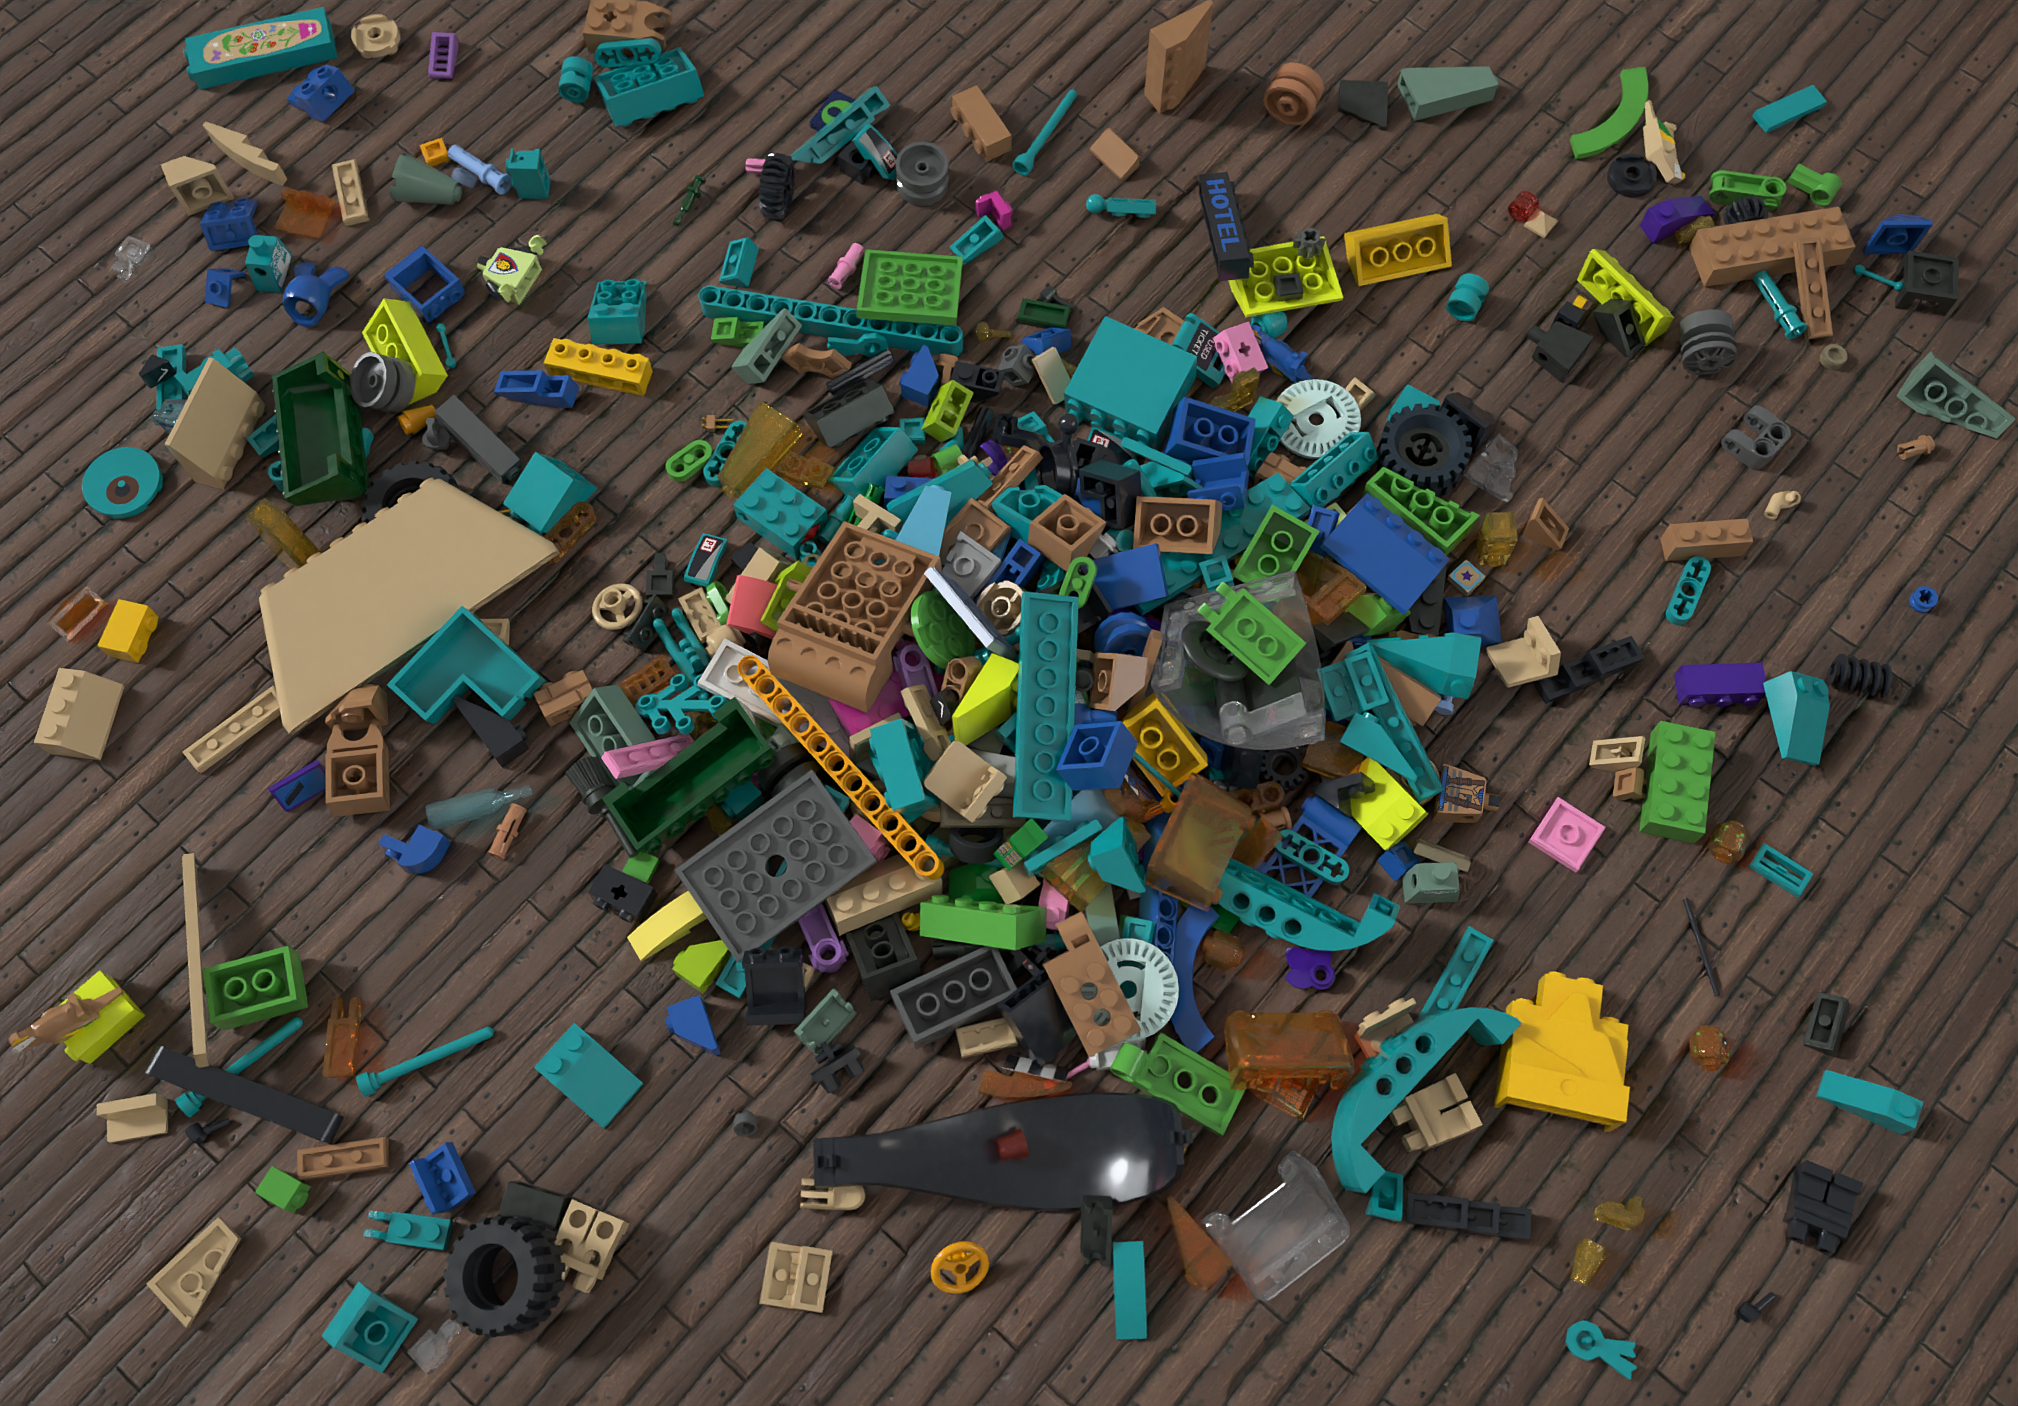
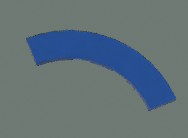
M1200 895L1187 908L1175 930L1173 967L1178 978L1179 996L1176 1008L1171 1016L1174 1028L1184 1045L1197 1054L1215 1039V1036L1203 1021L1194 998V960L1204 936L1220 917Z

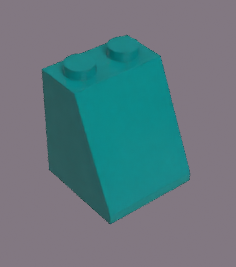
M535 452L503 504L511 509L509 513L520 521H523V519L529 523L528 528L539 535H542V533L554 535L598 487L561 460Z

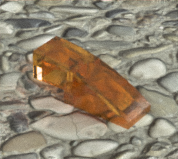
M985 1069L978 1092L979 1095L997 1099L1024 1100L1070 1092L1072 1082H1062L1015 1071L1013 1077Z

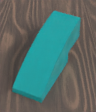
M1143 1241L1113 1242L1116 1340L1147 1339Z

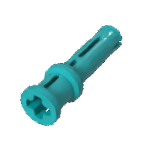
M1762 270L1755 274L1752 279L1775 312L1774 320L1776 323H1780L1785 330L1786 339H1794L1804 333L1807 329V324L1801 322L1796 314L1797 309L1795 306L1787 303L1770 277L1769 272Z

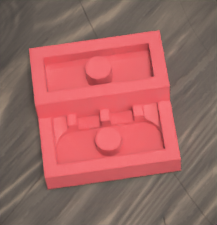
M738 575L726 625L747 634L755 632L773 640L776 631L761 623L760 620L777 584Z

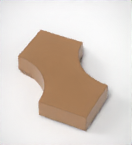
M800 343L785 350L781 356L783 361L799 373L807 371L819 372L831 379L849 371L852 364L835 349L816 351Z

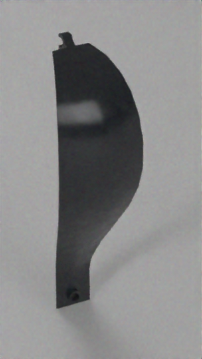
M1080 1093L1045 1096L989 1106L880 1133L815 1138L813 1140L814 1186L816 1188L861 1185L885 1186L991 1206L1036 1211L1081 1210L1082 1195L1112 1196V1206H1117L1152 1197L1169 1189L1181 1178L1184 1169L1183 1145L1193 1143L1192 1130L1182 1131L1179 1108L1175 1103L1161 1097L1130 1093Z

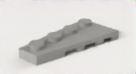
M960 531L956 538L957 543L953 550H950L946 558V564L942 573L955 580L973 600L995 574L1002 561Z

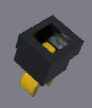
M1578 295L1573 304L1566 301L1557 312L1552 325L1554 322H1560L1576 329L1585 313L1583 306L1587 299Z

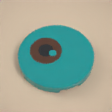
M133 447L116 448L102 454L91 463L83 477L82 492L87 503L98 513L114 519L128 518L143 512L149 507L148 504L154 499L157 492L161 491L163 475L158 463L147 452Z

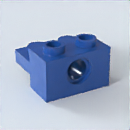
M325 64L311 71L308 74V78L292 90V94L287 98V101L291 106L305 110L310 118L324 122L355 90L339 68Z

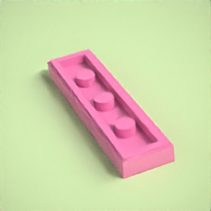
M690 734L678 735L606 751L601 758L614 778L619 779L659 769L693 743L694 740Z

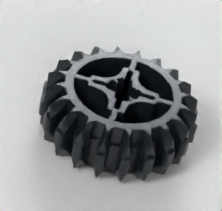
M770 153L763 163L758 196L760 212L763 217L773 220H784L787 214H789L793 201L796 177L795 163L791 156L782 153Z

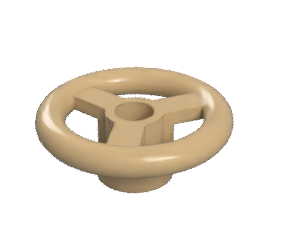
M629 584L611 585L602 590L594 600L592 606L594 620L605 629L618 630L625 628L639 617L643 607V599L640 592ZM634 597V610L625 618L623 611L626 608V604ZM600 610L611 611L616 615L617 622H609L603 619Z

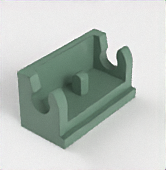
M832 989L794 1032L804 1045L813 1053L819 1055L823 1052L820 1043L825 1041L829 1045L857 1013L849 1002L846 1003L835 989Z

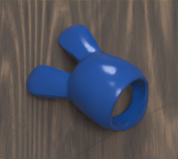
M302 262L294 267L295 278L286 287L282 299L285 311L300 326L312 327L317 325L327 310L331 290L348 279L350 274L348 270L337 266L331 267L320 277L314 276L316 267L313 262ZM301 301L313 305L317 310V314L310 317L300 314L296 310V303Z

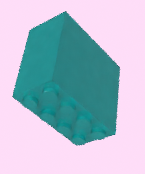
M1105 316L1064 392L1066 413L1075 415L1079 422L1083 420L1093 427L1103 429L1122 438L1128 437L1158 451L1170 428L1173 408L1187 396L1196 379L1197 356Z

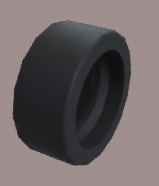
M950 828L949 850L954 857L969 864H985L996 859L993 853L1002 846L1003 828ZM966 835H980L990 841L973 843L962 837Z

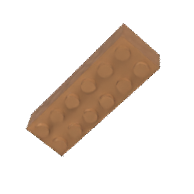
M1833 207L1698 229L1689 249L1703 286L1708 287L1750 280L1762 270H1767L1770 276L1796 272L1793 242L1795 240L1821 237L1824 267L1844 264L1854 250L1855 244L1840 208Z

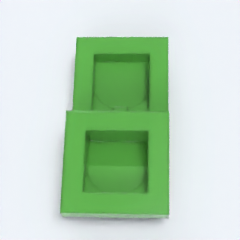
M738 317L715 318L711 340L722 345L746 347L763 330L766 324L764 321L741 323Z

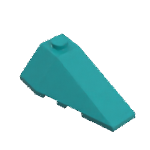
M1445 633L1444 637L1428 638V635H1419V639L1403 640L1401 637L1367 640L1366 644L1371 642L1377 656L1436 693L1463 699L1469 698L1476 679L1481 637L1459 633Z

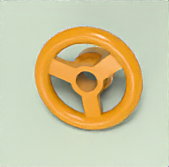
M968 1241L953 1243L941 1250L935 1257L931 1266L932 1281L938 1289L946 1293L960 1294L970 1291L980 1284L986 1276L989 1267L988 1255L976 1243ZM980 1260L978 1272L966 1282L965 1274L969 1271V1267ZM940 1269L952 1271L953 1275L956 1276V1285L944 1282L940 1276Z

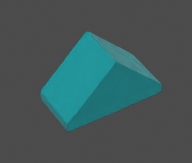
M1407 384L1391 408L1387 421H1390L1391 416L1395 412L1400 414L1402 408L1409 406L1412 411L1415 404L1422 403L1423 409H1427L1429 404L1436 405L1435 410L1438 411L1440 402Z

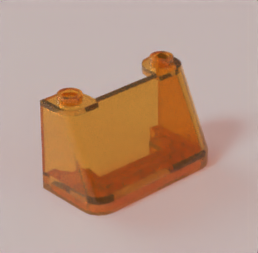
M1192 772L1151 856L1146 872V885L1208 912L1211 905H1217L1223 893V889L1219 888L1221 878L1241 835L1244 834L1245 830L1251 832L1256 820V816L1253 815L1254 809L1207 778Z
M1237 1010L1232 1012L1231 1016L1227 1017L1225 1021L1224 1031L1230 1090H1245V1083L1247 1081L1255 1079L1256 1084H1262L1264 1078H1319V1083H1326L1328 1079L1331 1089H1346L1355 1072L1352 1053L1340 1017L1330 1010H1322L1317 1013H1248L1245 1010Z

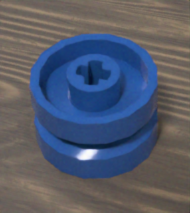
M1118 613L1109 616L1099 625L1095 632L1093 642L1096 653H1117L1142 657L1152 629L1143 617L1134 613ZM1160 649L1152 673L1159 664L1161 654Z

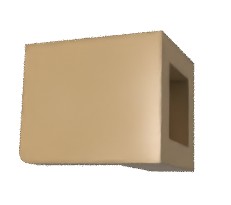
M1024 859L1009 871L1003 868L989 876L1005 904L1022 899L1040 885L1035 875L1028 878L1024 872L1023 865L1026 862Z

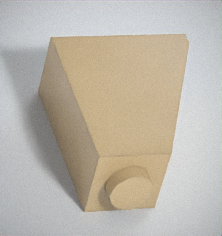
M759 547L741 575L773 583L776 575L793 563L780 553ZM735 584L728 593V595L725 597V600L730 604L732 601Z

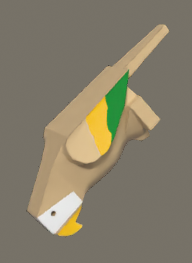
M1648 100L1645 103L1646 125L1643 127L1646 159L1652 164L1657 165L1667 183H1679L1685 179V173H1682L1677 160L1673 135L1676 125L1668 122L1662 123L1655 117L1652 102Z

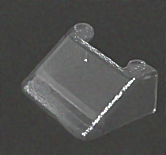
M1294 1150L1287 1154L1278 1165V1172L1284 1183L1239 1218L1231 1222L1229 1217L1223 1212L1215 1211L1201 1220L1208 1234L1249 1290L1261 1301H1268L1274 1298L1342 1245L1350 1234V1226L1317 1167Z

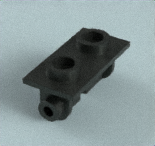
M656 594L643 601L642 611L637 618L638 621H634L623 634L624 643L630 646L634 644L642 652L645 651L656 633L653 625L654 620L658 618L664 620L670 610Z

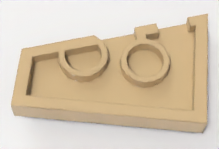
M218 1217L146 1285L179 1321L188 1328L194 1321L241 1238L222 1217Z

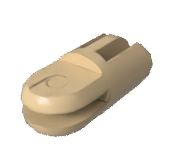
M802 1178V1185L814 1186V1179ZM862 1186L828 1188V1191L801 1190V1197L828 1198V1203L801 1202L800 1209H857L864 1202L865 1191Z

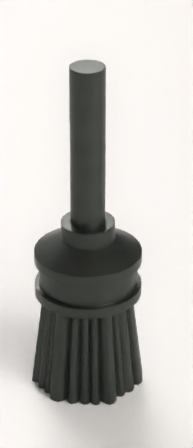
M590 756L577 761L565 773L583 796L582 802L587 806L589 814H600L602 818L606 817L629 858L637 856L639 851L635 849L602 799L614 789V786L608 781L599 757Z

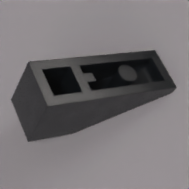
M457 696L452 699L502 768L529 750L524 742L528 737L519 725L514 728L506 718Z

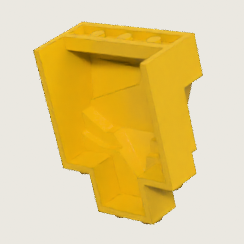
M1549 972L1538 982L1536 1005H1533V1001L1528 999H1516V1001L1513 1000L1506 1007V1013L1516 1017L1522 1024L1501 1044L1494 1099L1495 1108H1500L1505 1103L1582 1119L1604 1124L1605 1132H1611L1626 1123L1630 1087L1624 1086L1628 1049V1025L1619 1023V1020L1613 1017H1602V1019H1599L1603 985L1594 984V981L1588 978H1577L1575 980L1566 978V975L1560 972Z

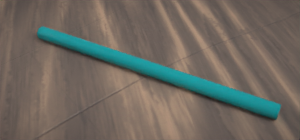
M1134 751L1132 757L1180 799L1184 797L1183 793Z

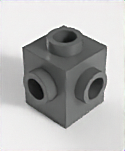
M1025 344L1008 347L1004 351L1003 359L997 369L1005 371L1004 379L1012 386L1028 384L1037 371L1032 361L1037 355Z

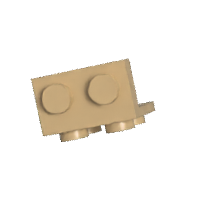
M955 740L923 779V785L973 823L975 819H979L986 812L987 803L991 798L997 796L1002 791L1007 776L990 766L963 743Z

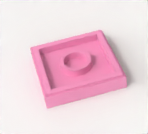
M1557 797L1528 842L1576 873L1606 827Z

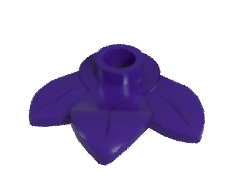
M991 439L989 442L980 445L991 457L993 462L989 465V470L992 472V475L996 476L1011 458H1007L1001 447Z
M1295 947L1287 948L1286 960L1292 970L1287 973L1284 979L1291 986L1298 989H1305L1311 986L1318 990L1328 989L1335 980V972L1330 965L1332 959L1331 951L1310 948L1309 950ZM1322 972L1325 975V980H1318L1315 974Z

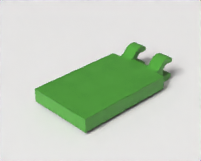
M1222 581L1215 590L1226 598L1227 601L1217 612L1205 602L1197 611L1211 623L1206 630L1270 685L1305 646L1306 642L1247 590L1242 588L1237 594Z

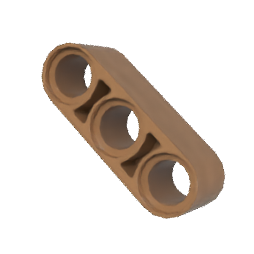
M969 656L953 659L948 663L941 690L952 689L959 705L983 668L980 660ZM952 720V722L944 725L948 732L947 735L954 734Z

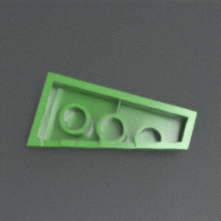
M1385 467L1379 470L1366 483L1361 499L1366 493L1377 498L1389 511L1401 517L1403 522L1409 527L1421 533L1430 544L1441 549L1445 556L1473 531L1480 515L1472 511L1468 513L1460 509V505L1451 500L1448 503L1436 497V493L1429 489L1422 490L1414 486L1413 481Z

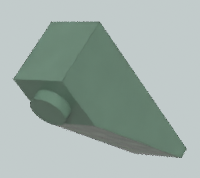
M786 308L782 309L742 350L731 368L747 384L764 382L802 325Z

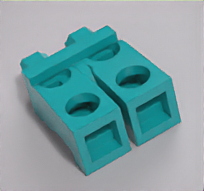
M233 348L226 354L217 349L212 353L214 356L207 357L196 369L188 374L182 370L175 374L174 377L189 397L208 358L215 359L244 383L255 375L245 363L247 361L236 348Z

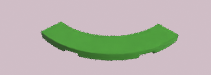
M1645 67L1621 71L1622 100L1616 112L1605 123L1590 131L1571 136L1570 142L1576 159L1604 152L1606 148L1620 143L1634 129L1642 115L1648 97V78Z

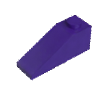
M1702 196L1667 199L1648 208L1640 227L1654 244L1713 217L1715 213Z

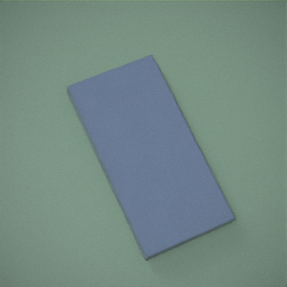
M930 567L924 573L986 648L1011 661L1018 656L1013 647L955 580L934 567Z

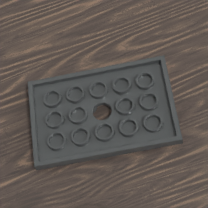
M810 770L676 868L675 872L735 960L740 963L743 960L744 951L764 946L878 861L813 770ZM774 855L783 856L787 862L786 872L779 877H772L766 870L768 859Z

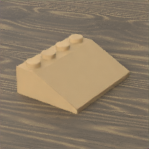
M208 358L165 442V446L196 483L224 489L227 481L233 475V469L237 461L243 455V449L248 441L246 438L254 432V426L264 412L265 404L255 390L215 359Z

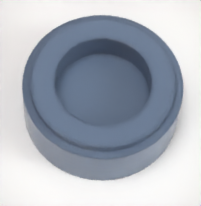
M454 168L451 175L454 180L472 188L477 181L475 175L461 168Z

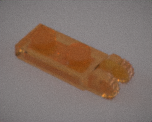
M360 997L351 999L348 1018H343V999L334 998L332 1001L323 1065V1076L325 1078L355 1077L360 1030L359 1018L362 1005Z

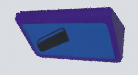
M316 760L270 786L268 789L286 812H289L326 791V768Z

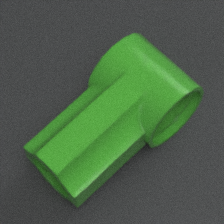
M1801 164L1797 165L1787 182L1809 193L1811 200L1820 206L1829 205L1842 185V181L1837 175L1833 173L1821 175Z

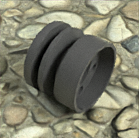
M1708 309L1690 314L1681 320L1678 325L1680 345L1682 346V364L1686 371L1694 374H1712L1728 369L1735 364L1738 359L1737 348L1734 338L1733 319L1728 312Z

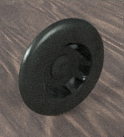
M1193 621L1184 627L1182 631L1183 646L1191 661L1199 670L1224 681H1239L1246 676L1249 667L1206 630L1211 625L1210 622Z

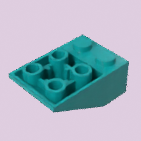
M637 279L621 282L604 280L597 283L588 315L593 345L642 343L645 332L647 281H639Z

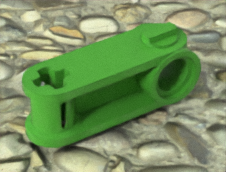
M1717 171L1711 175L1710 182L1713 186L1709 193V199L1713 203L1733 205V201L1740 200L1742 196L1744 198L1750 195H1754V197L1760 196L1768 211H1772L1781 206V199L1785 194L1786 184L1777 177Z

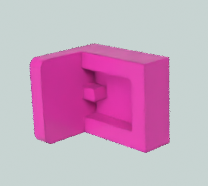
M998 191L985 194L976 200V214L979 218L992 213L1002 230L1011 226L1012 208L1007 201H1003Z

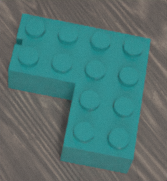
M461 606L387 686L425 721L436 725L455 704L452 699L455 696L461 698L470 688L502 717L511 721L527 704L524 700L525 697L532 699L534 697L533 693L539 691V687L548 681L472 611Z

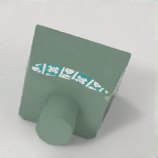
M1454 862L1419 863L1402 876L1405 904L1458 902L1459 900L1457 864Z

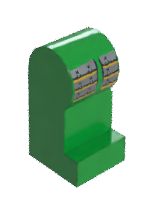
M1031 818L993 854L1009 871L1046 842L1049 837Z

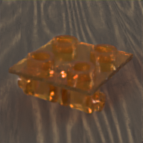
M290 187L283 189L281 195L286 200V203L274 229L276 231L320 239L337 199L329 198L326 194L317 195L305 190L299 192Z

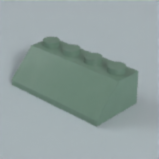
M619 685L594 688L569 723L592 757H599L607 779L613 784L614 789L623 782L635 787L656 770L615 779L601 757L606 751L656 741V739Z

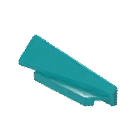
M877 86L868 89L790 156L793 161L822 164L855 137L866 124L872 123L875 120L874 115L891 105Z

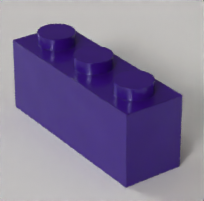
M1763 663L1682 665L1674 675L1679 705H1689V707L1696 708L1705 704H1716L1718 707H1724L1732 703H1742L1744 706H1752L1758 704L1766 695L1763 685L1766 682Z

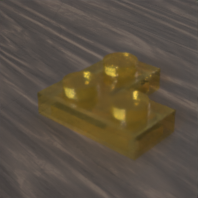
M1255 367L1248 371L1239 372L1233 378L1231 392L1223 397L1217 396L1210 402V405L1236 412L1254 402L1260 377Z

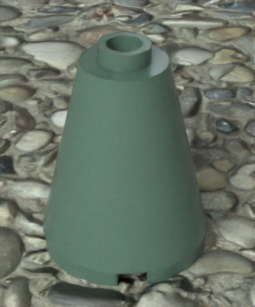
M403 153V155L398 157L392 175L396 186H391L390 188L392 200L454 205L455 201H460L462 188L459 187L458 181L409 154Z

